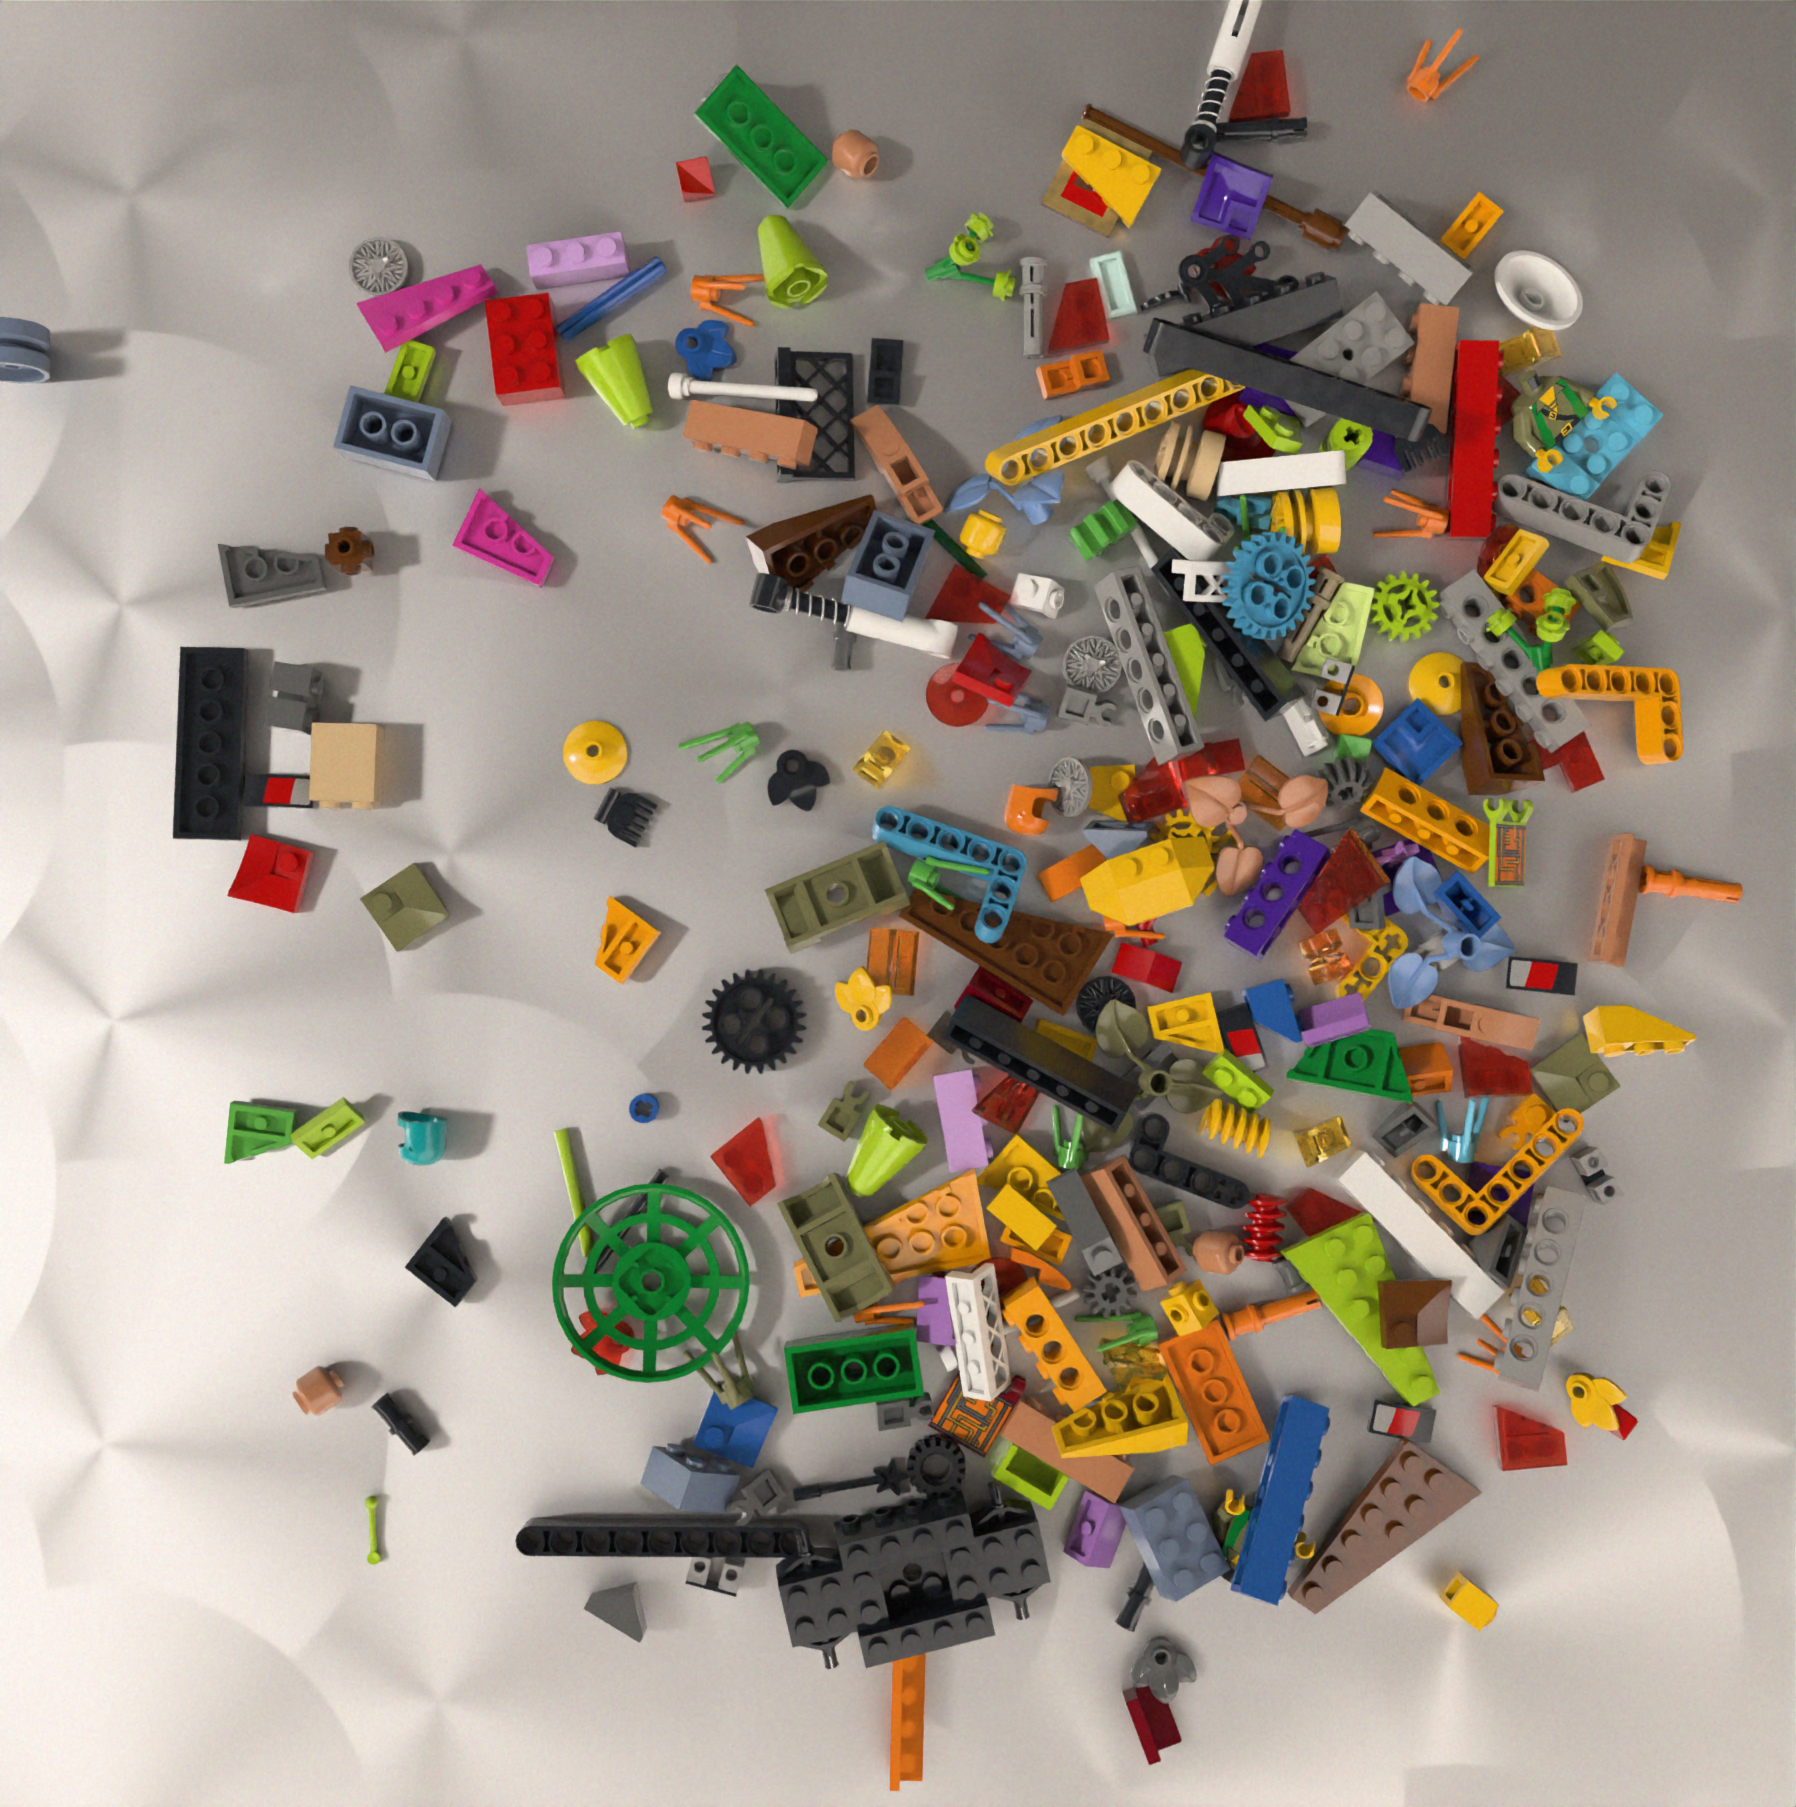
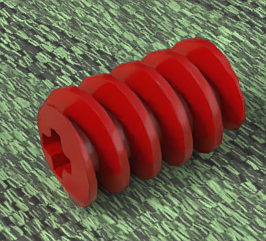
M1251 1192L1256 1197L1249 1199L1247 1202L1249 1206L1254 1208V1211L1244 1213V1217L1253 1221L1250 1225L1242 1226L1243 1230L1251 1234V1237L1241 1239V1243L1249 1246V1250L1244 1251V1258L1262 1262H1276L1271 1258L1279 1257L1282 1253L1280 1249L1273 1245L1282 1243L1283 1238L1275 1232L1285 1229V1225L1276 1219L1286 1216V1211L1278 1206L1287 1204L1288 1199L1274 1194Z

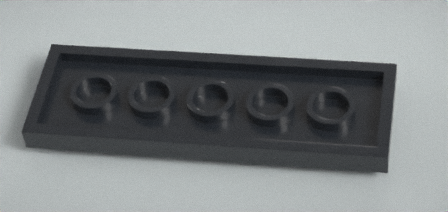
M180 647L173 839L241 841L248 650L245 648Z

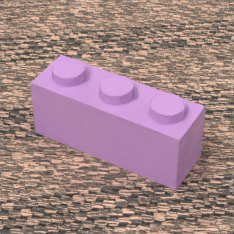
M621 231L526 245L530 277L537 290L621 278L630 274L627 247Z
M971 1068L934 1074L933 1080L950 1173L989 1166L988 1158L993 1157V1150L990 1138L984 1139L982 1126L988 1125L985 1107H978L976 1094L982 1093L979 1074L973 1075Z

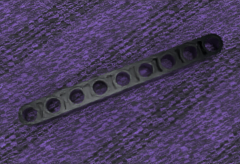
M1152 319L1143 347V351L1149 355L1410 441H1421L1433 410L1424 404L1164 319Z
M532 1518L518 1532L515 1542L519 1552L526 1556L786 1558L797 1552L798 1548L797 1544L794 1545L787 1541L786 1535L800 1529L803 1538L802 1528L808 1529V1534L810 1535L807 1525L797 1519H751L745 1525L736 1526L735 1522L739 1519ZM532 1530L537 1532L541 1541L539 1543L530 1542L526 1537V1531ZM568 1531L573 1536V1542L564 1543L560 1540L558 1532ZM626 1531L636 1533L639 1542L634 1544L628 1543L624 1539L623 1533ZM660 1531L667 1532L671 1536L672 1541L667 1544L660 1543L656 1538V1533ZM694 1531L699 1532L703 1535L705 1541L701 1544H695L690 1541L688 1534ZM591 1532H602L606 1537V1542L596 1543L591 1538ZM732 1532L736 1535L738 1541L734 1544H726L721 1539V1534ZM757 1532H765L770 1537V1541L766 1544H758L754 1540L753 1535Z

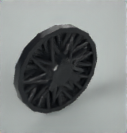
M1111 976L1096 977L1087 982L1079 991L1076 1001L1077 1016L1082 1025L1090 1032L1096 1034L1099 1014L1104 1006L1113 999L1136 1009V999L1131 988L1121 979Z

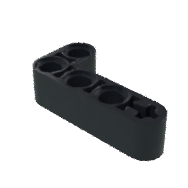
M1148 1112L1139 1118L1125 1155L1133 1170L1231 1209H1240L1247 1204L1250 1192L1249 1188L1242 1181L1163 1150L1170 1130L1169 1122L1165 1117L1155 1112ZM1150 1119H1158L1161 1123L1160 1132L1155 1136H1148L1145 1131L1146 1123ZM1146 1149L1150 1155L1148 1163L1144 1166H1136L1133 1159L1135 1153L1138 1150ZM1170 1161H1177L1180 1166L1178 1175L1173 1178L1166 1177L1164 1174L1166 1164ZM1200 1173H1207L1210 1178L1209 1185L1205 1189H1197L1194 1183L1195 1178ZM1219 1184L1229 1189H1234L1235 1187L1239 1192V1196L1230 1199L1227 1194L1218 1190Z

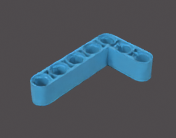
M885 806L879 809L872 827V836L877 843L885 841L887 847L926 860L929 855L938 860L978 866L990 870L989 875L964 871L958 872L989 882L974 931L979 940L985 943L997 942L1002 937L1008 924L1026 869L1027 860L1025 855L1016 848L897 807ZM889 823L893 825L894 828L887 829L883 827L881 824ZM912 834H921L925 839H916ZM942 844H950L955 850H948ZM975 854L981 855V856H983L986 860H984V861L977 860V859L974 858L973 855H975ZM1003 865H1011L1016 871H1009ZM1001 892L1005 894L1007 899H1000L994 893ZM985 920H993L997 923L998 927H990L985 923Z

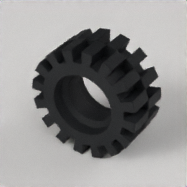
M935 1434V1437H930V1435L924 1436V1440H918L915 1443V1447L910 1449L909 1457L907 1458V1473L910 1483L916 1487L918 1493H925L927 1498L937 1496L943 1491L959 1489L962 1485V1479H965L966 1464L963 1451L960 1450L957 1442H952V1439L947 1436L946 1438L941 1437V1434ZM934 1454L944 1456L949 1462L948 1472L940 1478H932L924 1471L925 1460Z

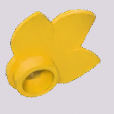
M864 966L857 968L852 973L848 983L839 981L835 986L838 1004L844 1011L851 1014L854 1025L863 1031L874 1029L879 1024L882 1013L887 1011L892 1003L891 986L881 985L876 987L871 975Z
M1581 1372L1571 1375L1566 1381V1390L1572 1399L1570 1408L1576 1421L1584 1428L1594 1423L1604 1430H1617L1619 1424L1612 1405L1626 1399V1393L1617 1384L1605 1377L1595 1378L1589 1373Z

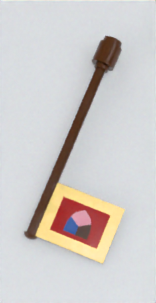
M1087 104L1082 109L1080 116L1082 121L1081 127L1146 161H1149L1151 155L1154 154L1202 179L1205 178L1209 165L1198 170L1190 169L1181 162L1180 150L1093 108L1092 104ZM1064 160L1062 161L1041 205L1109 238L1120 216L1102 201V197L1090 184L1087 185ZM1268 194L1266 195L1262 209L1299 226L1298 229L1303 231L1302 239L1326 251L1331 249L1337 252L1348 230L1346 226L1342 225V220L1318 208L1313 213L1308 211L1305 213Z

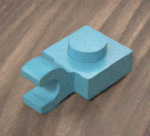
M1240 494L1238 499H1233L1226 495L1217 496V508L1213 509V513H1220L1228 520L1236 518V525L1242 526L1240 496L1245 495L1249 527L1268 530L1271 521L1272 498L1249 494Z

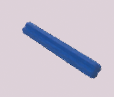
M657 256L653 257L559 323L556 328L563 340L566 342L570 341L665 274L666 267L661 259Z

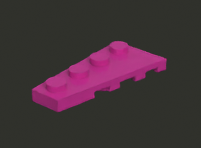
M480 264L356 304L386 353L498 294L494 283Z

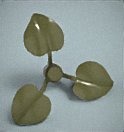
M1115 999L1110 1000L1104 1006L1096 1024V1040L1099 1048L1109 1058L1114 1059L1126 1053L1132 1061L1143 1069L1138 1080L1141 1091L1136 1094L1133 1102L1141 1098L1145 1099L1148 1095L1158 1097L1166 1095L1169 1105L1174 1110L1189 1114L1203 1109L1211 1101L1224 1094L1223 1090L1202 1073L1205 1066L1191 1059L1175 1061L1170 1065L1168 1073L1163 1070L1152 1069L1149 1064L1143 1062L1132 1052V1050L1141 1048L1147 1040L1148 1025L1143 1015L1135 1008ZM1129 1112L1126 1113L1116 1133L1083 1116L1081 1132L1086 1150L1089 1152H1103L1122 1143L1132 1130V1115Z

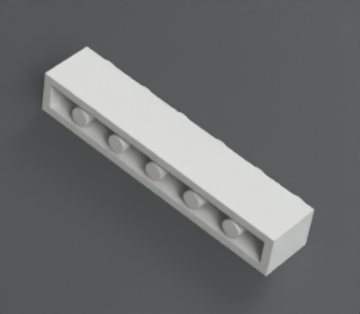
M1358 1149L1331 1177L1365 1212L1370 1213L1372 1219L1432 1279L1452 1280L1450 1297L1467 1315L1478 1320L1505 1292L1497 1285L1498 1283L1488 1276L1474 1262L1476 1257L1466 1245L1462 1244L1459 1247L1451 1239L1454 1235L1451 1229L1440 1220L1435 1223L1428 1216L1431 1212L1430 1208L1418 1197L1413 1200L1405 1192L1408 1188L1407 1185L1398 1176L1393 1174L1390 1177L1382 1169L1385 1163L1374 1152L1370 1151L1367 1154Z

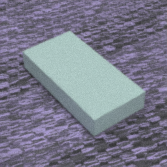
M1121 250L1090 258L1089 263L1105 321L1109 322L1136 315L1138 310Z

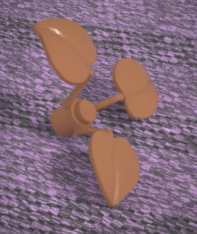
M1206 775L1185 781L1189 808L1193 819L1203 827H1214L1225 821L1226 828L1230 830L1237 843V847L1227 846L1223 848L1215 861V878L1221 892L1228 897L1237 895L1251 886L1259 878L1263 869L1264 862L1261 852L1254 846L1244 847V842L1235 828V825L1242 823L1246 819L1247 809L1274 815L1284 814V821L1289 827H1303L1318 817L1326 803L1328 795L1326 779L1312 775H1298L1287 780L1278 794V803L1282 807L1278 809L1253 804L1247 800L1241 802L1240 786L1235 780L1227 776Z

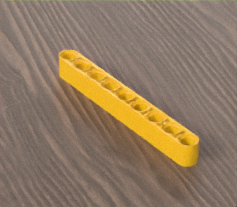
M1188 369L997 448L987 456L985 469L989 475L1000 482L1014 485L1240 391L1246 386L1198 370ZM1205 380V385L1201 389L1202 383ZM1178 391L1177 397L1173 401L1174 394ZM1150 402V407L1148 411L1145 413V408L1147 404ZM1122 414L1121 421L1117 424V419ZM1094 426L1093 433L1088 437L1090 428ZM1066 437L1065 444L1060 448V442ZM1037 449L1036 457L1031 460V454ZM1008 461V468L1002 473V466Z

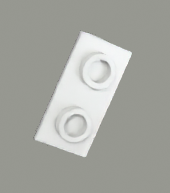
M1302 686L1301 689L1306 695L1284 713L1283 716L1306 757L1332 744L1334 741L1322 723L1318 711L1309 707L1311 697L1306 687Z

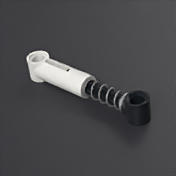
M1229 0L1207 67L1210 79L1205 83L1206 91L1202 93L1203 102L1198 105L1199 113L1196 114L1193 124L1185 133L1180 149L1181 162L1190 169H1202L1211 160L1217 139L1215 124L1220 121L1218 115L1220 110L1224 109L1222 103L1228 97L1226 93L1227 88L1238 78L1263 0ZM1238 14L1244 16L1240 31L1233 30ZM1193 145H1200L1204 149H1197Z
M767 573L756 574L749 603L750 607L763 612L780 614L782 610L787 612L791 609L795 610L796 614L799 612L809 614V618L814 615L821 617L822 621L829 619L833 620L834 624H837V622L844 623L846 631L917 649L926 655L942 659H951L958 630L957 625L942 620L924 619L906 614L903 622L849 604L847 605L846 603L837 602L836 598L829 600L825 599L822 594L817 597L812 595L810 591L807 593L799 592L798 588L790 587L786 579Z

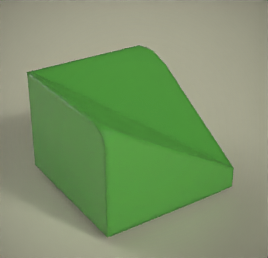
M1340 734L1336 737L1332 763L1335 762L1336 757L1339 760H1343L1346 756L1350 755L1353 760L1360 758L1366 766L1372 740Z

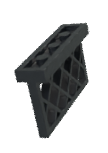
M778 347L774 356L775 386L796 387L797 380L801 384V388H813L809 383L821 373L832 387L823 396L818 393L817 402L807 412L796 400L775 399V415L797 419L798 412L802 416L800 419L806 420L818 428L815 442L822 436L834 450L824 460L813 450L811 457L819 464L813 471H798V464L796 469L777 465L776 460L777 482L790 483V480L854 481V427L850 422L854 418L852 353L791 351V347ZM796 361H809L817 370L805 380L796 371ZM817 361L825 362L822 365H820ZM831 362H845V374L838 381L825 370ZM844 381H845V389L841 386V384H842ZM835 390L846 399V405L839 412L826 401ZM820 405L833 416L823 428L810 416ZM845 412H846V420L842 417V415H843ZM836 421L846 429L847 437L840 444L826 432ZM846 443L847 452L842 448ZM838 452L847 461V472H835L827 462ZM821 468H823L826 472H818V471H819Z

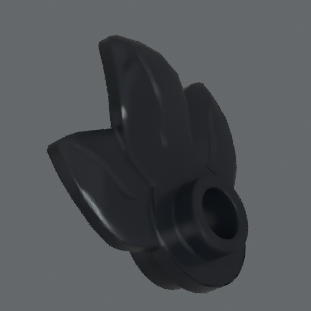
M787 750L779 756L776 764L777 772L769 778L767 789L769 800L773 806H777L789 798L795 806L809 812L816 801V787L830 784V778L826 768L819 762L808 761L806 756L798 750ZM792 760L799 763V768L795 772L787 770V764Z

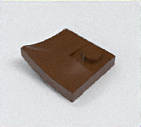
M1403 1279L1378 1281L1381 1347L1395 1349L1448 1344L1447 1320L1452 1280Z

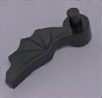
M1179 283L1175 286L1176 290L1168 291L1149 299L1140 306L1143 312L1178 298H1184L1185 304H1189L1192 302L1189 296L1192 290Z

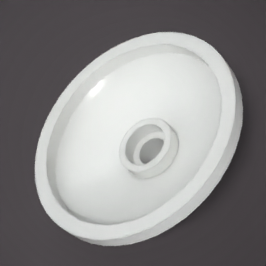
M1525 250L1508 253L1498 263L1494 275L1497 292L1504 305L1517 318L1533 327L1545 330L1565 329L1579 318L1583 308L1581 292L1571 275L1558 263L1542 254Z

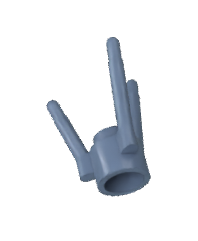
M1000 600L999 604L1020 625V628L981 602L979 604L980 609L1015 634L1010 642L1015 647L988 640L997 649L1011 654L1018 660L1023 655L1030 659L1043 640V637L1037 634L1039 630L1025 621L1005 600ZM969 634L968 638L974 641L977 635Z
M1022 692L1017 698L1025 702L1023 706L1013 703L1011 707H1007L987 698V701L991 704L1020 713L1019 722L1024 723V725L986 724L984 728L987 731L1024 732L1033 735L1035 729L1044 731L1050 707L1042 705L1041 700L1031 698Z

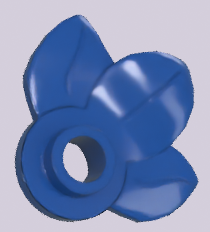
M705 320L696 329L685 328L677 335L675 339L676 351L686 360L688 371L694 378L700 381H711L713 368H726L736 363L737 357L733 348L724 340L730 328L726 323L719 320ZM686 340H695L697 343V347H688Z

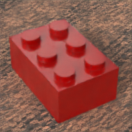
M549 293L484 300L495 394L501 404L508 406L565 399L559 335L556 328V310Z

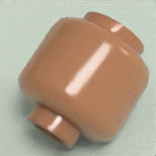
M853 129L838 135L832 144L833 164L850 178L861 179L868 177L876 170L879 163L878 147L874 141L860 131Z
M1207 1230L1195 1240L1193 1258L1202 1271L1228 1275L1234 1272L1238 1265L1242 1263L1244 1249L1234 1233Z
M317 1366L295 1382L296 1391L292 1395L306 1415L311 1412L313 1415L319 1416L342 1400V1393L339 1388L345 1384L335 1369L328 1372L324 1367Z

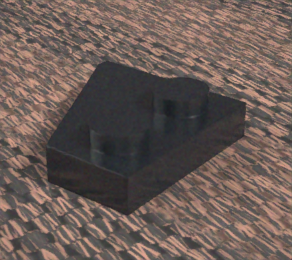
M444 1217L404 1267L454 1307L460 1304L478 1281L448 1217Z

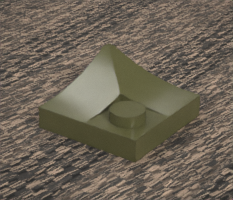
M1603 561L1576 572L1564 582L1569 588L1572 597L1585 607L1605 632L1617 627L1625 628L1634 621L1624 588L1607 562Z
M415 862L360 898L397 952L450 916L448 910Z
M1582 1033L1572 1037L1529 1069L1556 1112L1570 1108L1581 1114L1621 1087L1598 1054H1591L1589 1043Z

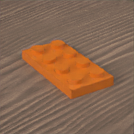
M1217 1317L1201 1330L1180 1337L1178 1334H1175L1157 1342L1210 1466L1270 1440Z

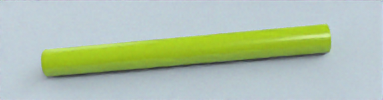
M567 1128L554 1131L576 1221L586 1208ZM586 1223L578 1233L583 1257H588L594 1246L590 1226Z

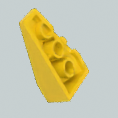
M1167 1369L1135 1376L1126 1382L1125 1387L1115 1393L1108 1392L1102 1396L1100 1402L1090 1408L1078 1410L1051 1427L1061 1458L1154 1453L1187 1445L1188 1420Z

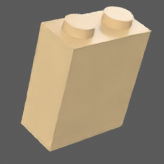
M312 723L309 800L320 803V808L340 809V803L352 804V809L372 810V804H382L385 728L377 724Z

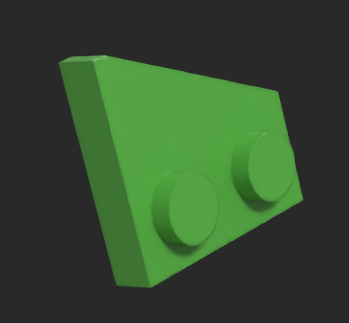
M232 1101L229 1107L224 1164H231L239 1159L251 1155L255 1156L267 1150L291 1144L290 1134L296 1131L298 1109Z

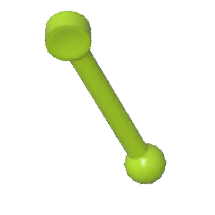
M368 1496L365 1500V1506L368 1508L371 1551L367 1556V1561L371 1565L377 1564L381 1559V1553L377 1550L375 1507L378 1504V1500L375 1496Z

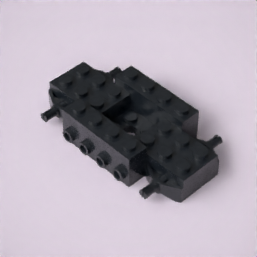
M995 1480L997 1493L993 1481L989 1482L990 1503L969 1515L961 1490L956 1492L953 1490L943 1491L936 1497L924 1500L914 1498L908 1500L904 1505L892 1508L882 1506L876 1508L872 1513L860 1516L857 1514L846 1515L840 1521L834 1522L839 1549L813 1547L810 1543L808 1529L802 1528L804 1541H802L800 1529L794 1532L798 1546L797 1552L776 1564L778 1588L792 1648L802 1646L820 1650L823 1654L825 1668L831 1669L829 1656L831 1657L833 1668L839 1665L835 1646L849 1634L858 1631L865 1667L869 1668L995 1636L987 1598L995 1597L1012 1601L1014 1603L1016 1619L1023 1620L1021 1608L1025 1619L1029 1618L1027 1597L1043 1584L1051 1582L1039 1523L1031 1502L1006 1499L1003 1494L1002 1482ZM916 1563L921 1566L917 1574L909 1576L903 1573L906 1565Z

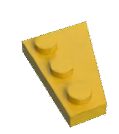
M1079 125L1075 127L1061 156L1087 185L1090 184L1102 197V201L1122 218V222L1129 229L1161 173V168Z
M1017 1132L989 1163V1166H986L976 1177L977 1183L998 1191L1008 1183L1038 1210L1066 1221L1046 1181L1063 1172Z

